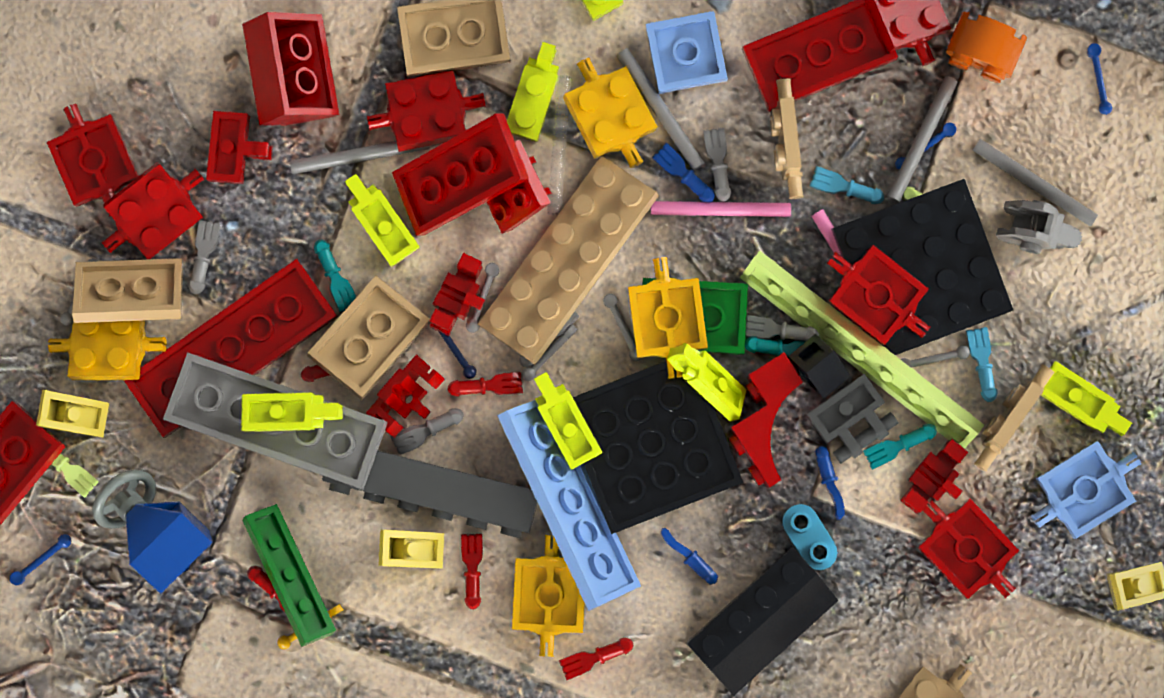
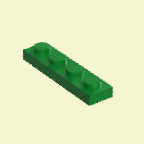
M275 504L246 515L242 521L301 647L334 634L336 628L278 505Z

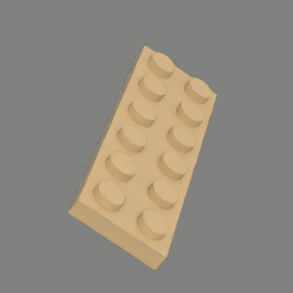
M601 155L479 321L478 325L536 365L659 197L658 193Z

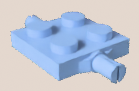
M1095 441L1036 478L1046 494L1048 505L1031 515L1033 521L1046 514L1045 517L1035 522L1037 527L1040 528L1057 517L1065 524L1072 537L1077 539L1136 502L1126 485L1124 474L1140 466V459H1136L1126 465L1138 457L1134 452H1131L1128 456L1115 462L1107 456L1100 443Z

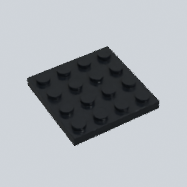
M965 179L831 229L841 256L850 264L860 260L870 246L874 245L929 288L918 302L914 314L931 326L930 329L924 331L926 334L922 338L906 325L897 330L885 345L881 344L894 355L1014 310Z
M666 361L573 397L603 452L585 462L584 466L611 534L744 483L714 406L698 393L687 380H684L683 377L677 378L675 369V378L668 379Z

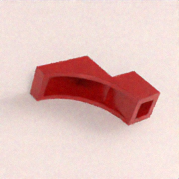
M785 352L747 376L750 382L745 386L748 393L756 404L762 401L765 407L731 427L730 431L733 436L728 438L737 454L741 456L745 453L752 466L747 469L756 484L760 486L764 483L767 489L781 481L771 453V431L775 416L785 398L803 383Z

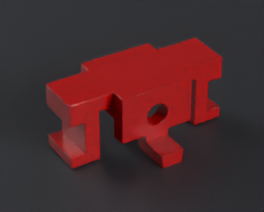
M463 253L457 264L456 274L447 273L442 287L433 301V306L439 309L434 310L429 320L431 323L430 328L449 336L457 319L460 318L465 321L471 307L481 310L485 299L477 296L480 285L476 284V281L483 269V266H481L482 261Z
M416 354L403 370L399 368L376 394L379 398L366 414L388 422L385 431L395 438L404 427L388 414L393 408L404 419L413 410L420 417L426 419L431 411L421 400L428 392L415 381L421 377L434 389H437L445 378L435 369L428 374L427 372L431 367ZM409 396H413L412 401L410 403H406V399Z
M951 439L945 443L936 456L929 452L907 479L913 485L901 498L900 502L915 514H918L928 504L929 498L937 502L945 492L956 500L963 491L953 483L960 474L953 468L964 459L968 451Z

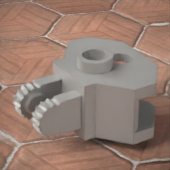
M1037 200L1005 201L1003 207L1005 212L1015 216L1010 230L998 228L996 236L999 240L1020 245L1021 250L1034 254H1040L1041 250L1075 248L1080 245L1083 237L1081 236L1082 232L1079 231L1080 229L1063 223L1065 215L1060 214L1053 205Z

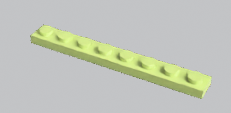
M761 251L757 253L740 276L744 282L802 327L811 326L815 328L819 333V337L838 355L865 374L927 424L935 425L937 432L946 439H953L965 449L984 427V424L971 413L963 409L945 395L944 392L936 388L913 368L905 364L886 347L878 343L859 326L847 319Z

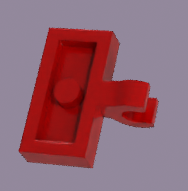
M213 111L206 174L207 181L243 184L246 157L272 160L273 146H269L268 142L248 141L250 115L248 113Z

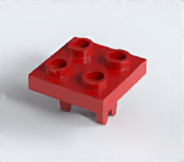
M520 140L515 141L529 179L487 201L492 216L502 234L512 231L551 203L548 198L552 194L549 187L543 188L532 166L537 162L534 156L528 157Z

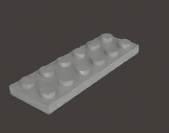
M187 352L163 420L364 490L388 422L343 407V420H323V428H315V430L242 431V394L303 392ZM323 400V403H332V402Z

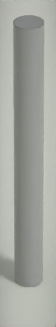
M629 49L621 51L617 58L623 67H627L637 88L692 170L700 168L705 164L654 86Z
M945 76L886 197L891 202H900L957 85V80L952 77Z
M982 139L975 145L974 152L1090 227L1098 217V214Z
M392 141L291 160L290 165L292 174H298L430 149V146L399 152L397 142Z

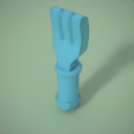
M818 166L815 168V173L812 176L813 180H811L809 185L812 188L831 194L847 192L846 196L860 198L874 205L884 201V194L880 189L855 183L854 180L848 182L844 180L841 174Z
M988 328L966 330L970 355L978 363L975 369L979 375L982 390L980 392L981 396L985 401L993 402L998 392L995 389L992 374L993 365L989 364L991 345Z

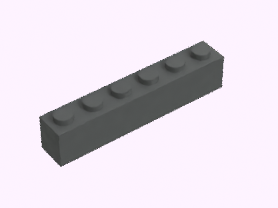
M377 451L364 490L325 476L322 477V481L330 483L329 490L346 495L350 494L351 489L363 491V499L384 504L385 497L398 500V508L418 512L419 506L433 509V517L452 521L453 515L467 518L466 525L484 530L487 529L488 523L501 526L500 534L520 539L522 532L530 534L538 504L531 489Z

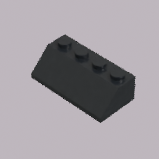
M792 547L690 638L686 644L727 690L735 696L839 600L813 568Z

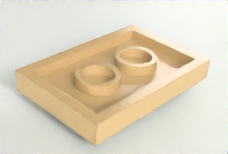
M440 0L397 7L407 77L511 62L502 0Z
M182 258L76 262L72 308L73 322L181 319Z
M375 276L310 349L307 357L362 401L430 323V319L378 276Z

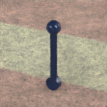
M439 332L463 367V375L468 379L474 378L477 374L476 368L468 364L450 336Z

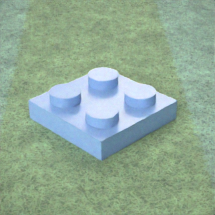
M714 11L646 24L659 94L727 81L728 78Z

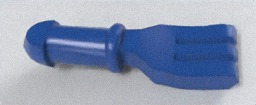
M665 143L658 153L652 157L671 176L681 177V183L686 184L702 202L708 203L714 200L715 193L711 186L708 187L696 176L694 170L688 171L684 159L668 143Z
M819 446L815 450V455L822 477L821 483L826 485L827 491L834 503L836 519L841 520L845 515L842 496L834 484L838 477L835 475L827 447Z
M661 529L660 534L666 543L686 557L685 565L688 564L709 585L715 584L718 581V575L698 555L696 550L692 552L676 541L668 529Z

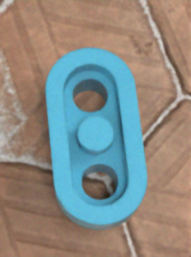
M803 504L790 507L783 515L782 526L796 551L814 570H824L832 566L837 558V547L816 512L811 507ZM798 515H803L807 519V526L803 529L797 528L794 524V520ZM818 545L823 546L826 550V555L823 559H817L813 555V550Z

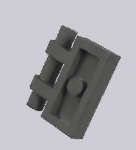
M865 374L806 415L826 444L837 436L840 438L843 446L833 452L840 464L850 457L855 459L861 455L864 447L877 438L881 441L889 435L888 431L899 424L891 412L881 419L876 415L874 410L884 404L885 401ZM864 418L869 427L853 437L848 428Z

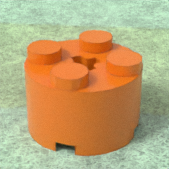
M962 12L946 49V53L950 56L948 63L963 70H968L971 66L982 70L981 77L995 83H1000L1004 78H1011L1027 41V36L1022 34L1019 38L1014 37L1016 29L1002 22L982 15H978L977 20L974 21L968 19L970 12Z

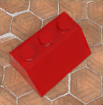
M266 12L242 24L259 125H292L339 115L322 14Z

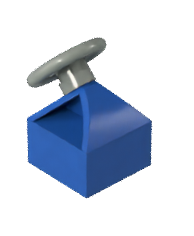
M143 470L125 471L113 477L100 489L93 503V517L100 526L115 529L127 526L129 564L161 594L212 544L210 530L180 501L152 503L156 494V483L148 472ZM139 481L145 484L143 498L135 491ZM125 483L123 490L115 498L106 502L109 495ZM115 510L120 517L109 518L105 515Z

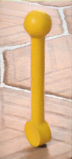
M339 604L328 611L330 618L343 611V608ZM295 632L288 636H280L277 640L279 648H289L291 642L297 639Z

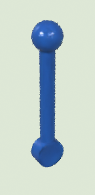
M1093 43L1087 48V55L1093 61L1101 101L1099 111L1107 115L1111 113L1112 105L1107 100L1099 60L1102 49L1099 44Z
M951 122L946 123L942 131L929 140L925 151L943 138L954 136L957 131L955 124ZM906 157L896 159L895 166L898 170H900Z
M67 534L60 535L55 545L21 572H13L10 575V582L13 585H22L29 573L61 548L69 547L72 542L71 537Z

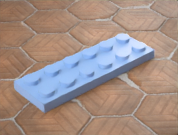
M536 400L506 410L497 416L564 557L565 563L579 589L580 595L588 611L640 587L641 584L617 533L611 534L584 464L573 470L570 469L537 408Z

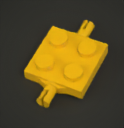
M590 58L581 60L577 63V67H579L586 82L582 86L565 93L563 99L592 156L595 159L608 152L622 151L630 168L643 163V160L634 144L641 137L655 132L658 126L627 67H623L610 74L598 75Z
M661 257L662 272L660 270L659 258L652 259L656 280L646 285L628 287L637 358L651 356L666 358L668 379L675 378L674 368L667 360L670 348L687 343L692 349L705 350L708 349L699 278L685 280L670 278L668 258ZM676 370L677 378L683 377L682 371Z
M145 320L73 322L69 338H50L48 340V343H50L48 344V350L50 353L68 352L67 377L71 380H139L141 362L147 351L165 352L167 347L164 345H167V340L165 337H146L144 330Z
M545 535L544 556L535 559L515 558L512 630H530L540 635L539 656H545L546 642H548L547 657H554V635L565 632L583 633L585 602L564 558L558 557L559 547L554 536L553 549H551V535Z

